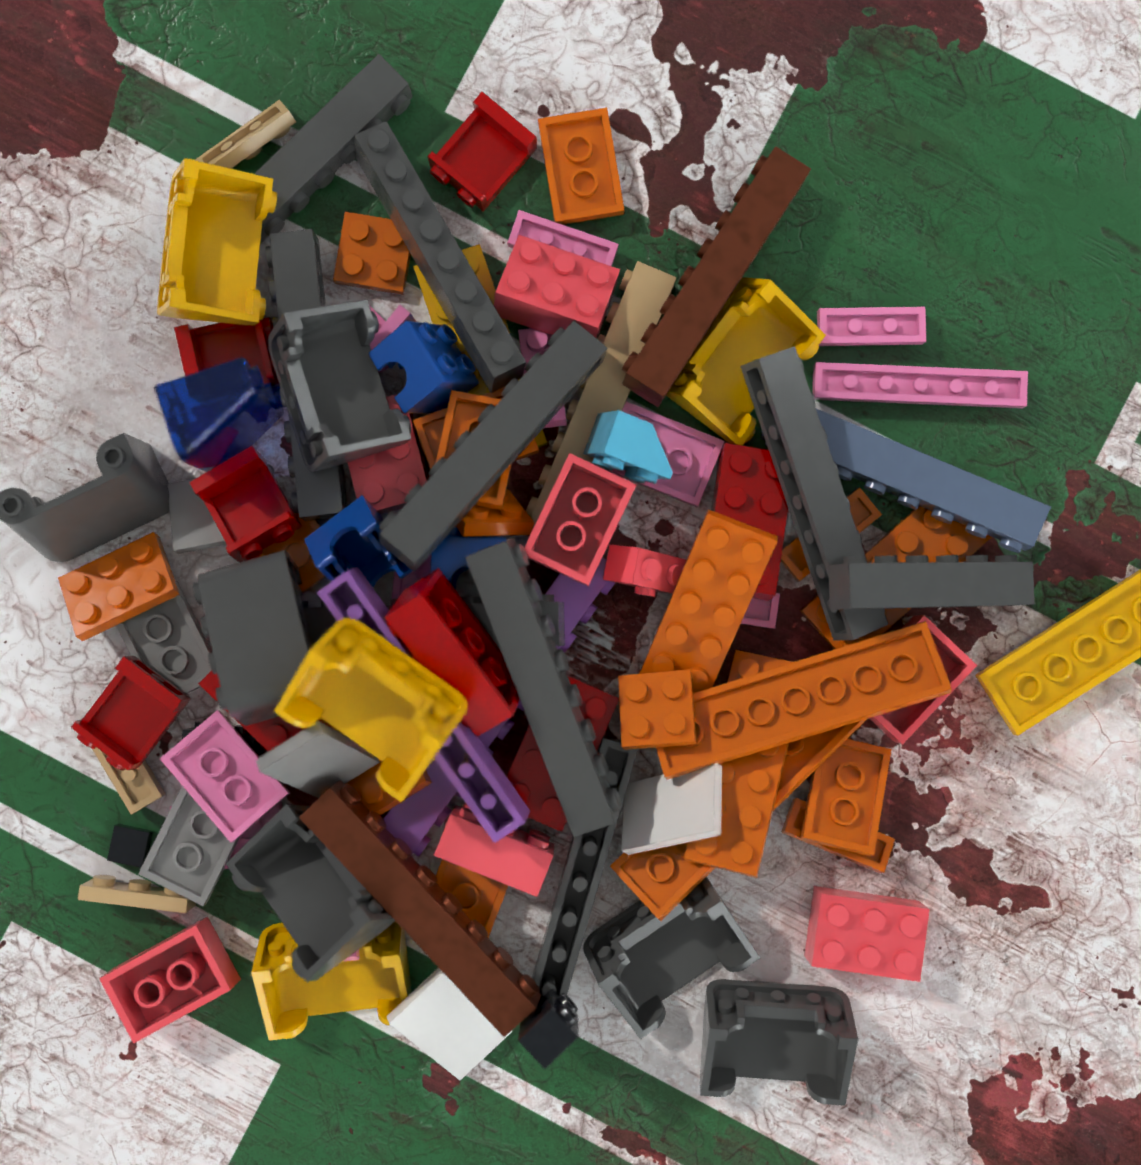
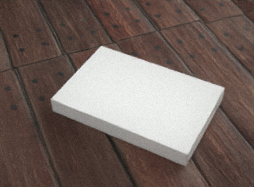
M713 763L697 771L668 780L662 774L628 783L624 796L621 851L631 855L720 836L722 766L718 763Z
M439 967L386 1016L388 1023L459 1080L464 1078L510 1034L508 1033L503 1037Z

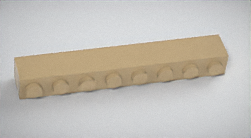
M637 261L633 271L626 270L619 288L625 291L620 304L613 302L606 318V322L611 323L606 336L600 334L598 340L608 348L604 360L581 386L584 390L580 400H572L566 414V419L570 420V424L566 433L559 431L552 451L557 453L552 466L545 465L539 478L538 484L543 485L538 499L532 496L526 512L534 521V526L569 453L592 463L593 458L583 453L597 414L623 410L631 390L622 385L626 372L621 369L632 351L639 354L645 343L640 340L652 322L656 325L659 324L662 317L659 311L672 293L677 277Z

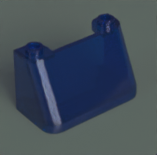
M243 357L154 386L172 444L178 457L182 462L205 472L252 446L284 415L280 386L276 387V384L273 382L264 384L258 366L251 367Z

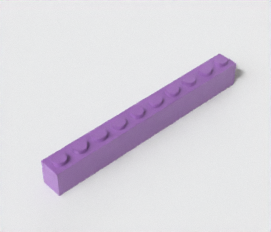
M603 557L588 587L559 574L545 594L554 595V602H564L565 646H556L557 650L562 649L564 653L568 650L577 637L572 633V630L579 621L584 624L588 622L598 608L592 602L600 592L607 595L615 582L603 580L606 559ZM519 700L517 707L524 711L521 700ZM509 718L478 736L491 755L494 752L488 747L496 736L503 740L514 725V722ZM434 758L426 768L432 783L390 809L384 818L386 829L395 839H402L409 846L411 852L418 857L431 840L426 834L432 825L435 824L440 828L452 810L447 807V804L452 797L456 795L461 799V795Z

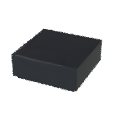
M122 824L114 825L107 861L142 867L149 852L153 831Z

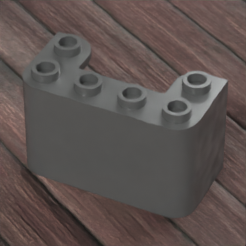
M286 550L198 574V582L193 583L196 601L199 605H203L205 617L200 618L201 628L205 638L210 639L213 651L208 653L209 665L213 674H218L220 687L216 688V698L221 710L227 709L230 716L237 719L244 726L280 716L274 710L309 650L312 648L300 597L302 596V590L299 586L302 584L300 571Z

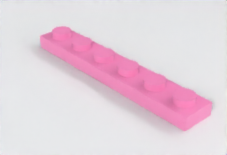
M816 362L813 365L812 394L815 400L1024 408L1027 406L1028 371Z

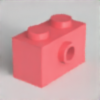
M609 544L603 580L635 587L634 593L655 597L656 592L673 594L687 560L639 547Z

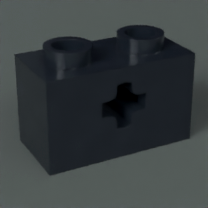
M553 988L538 1002L536 1009L520 1023L518 1042L544 1069L579 1037V1020L576 1014L578 1011L577 1006L565 993L559 996Z

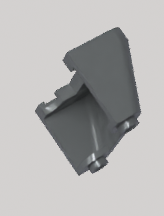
M368 300L285 312L270 332L268 343L271 359L303 461L310 472L328 469L401 446L412 439V428L408 416L403 415L399 409L390 410L378 370L368 354L371 351L369 344L373 341L375 333L379 329L377 316L373 311L371 312Z
M122 433L104 442L97 451L96 461L102 476L44 504L39 497H32L23 489L13 487L0 492V520L50 561L66 562L167 514L170 511L169 490L167 487L169 482L151 445Z
M286 804L226 865L232 872L233 882L238 888L243 891L262 892L299 946L291 955L294 971L298 976L305 979L306 982L316 981L386 930L395 920L299 818L310 806Z
M707 877L662 921L658 920L645 904L639 900L593 931L583 945V951L598 985L640 1039L661 1026L666 1015L662 1001L708 969L721 962L727 971L738 972L745 970L760 959L757 951Z
M727 979L710 982L707 985L704 1005L699 1082L700 1096L725 1097L730 1095L735 1089L736 1077L804 1081L806 1082L809 1095L815 1101L821 1104L845 1106L858 1043L857 1030L848 996L842 990L828 986Z

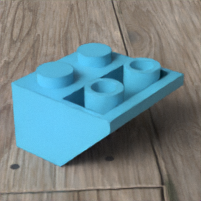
M620 410L597 414L583 453L593 458L592 464L610 471L613 468L621 471L625 470L624 476L639 483L647 481L656 484L657 479H671L673 471L652 423Z

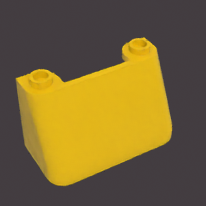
M184 158L172 175L169 189L157 300V314L159 316L255 326L259 323V320L264 318L266 299L261 298L260 290H256L262 222L268 213H274L277 203V192L272 191L273 178Z
M744 277L740 280L666 396L729 444L742 446L754 436L756 419L750 415L754 405L740 366L794 346L801 360H809L817 353L819 344L826 335L771 279Z
M342 618L309 650L274 712L292 725L303 728L311 727L320 718L325 720L383 762L376 773L377 781L386 792L400 802H403L463 718L468 706L461 693L368 626L356 619Z
M396 921L359 949V960L342 961L318 980L309 982L298 976L292 967L293 960L291 955L299 946L283 923L267 927L259 937L251 974L269 1041L296 1037L305 1029L308 1016L377 1008L379 1020L383 1024L390 1025L386 1016L412 993L405 931Z

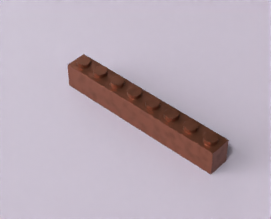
M776 146L768 158L761 155L751 172L755 178L750 185L744 182L733 199L737 203L732 213L725 210L717 222L715 229L719 233L714 240L707 238L696 256L701 259L696 268L688 266L678 282L682 289L677 296L670 294L659 311L664 315L658 325L652 322L640 340L645 343L639 354L632 351L621 369L626 372L622 382L623 386L659 407L798 193L811 168Z
M341 780L338 781L299 817L503 1037L536 1009L541 997L536 982L529 975H522L513 965L514 962L510 954L504 948H497L491 942L484 926L475 919L471 920L463 912L462 904L458 898L450 892L446 893L436 883L437 878L427 866L420 865L411 856V849L402 839H395L386 829L384 819L375 811H369L361 802L360 794L354 787L344 784Z

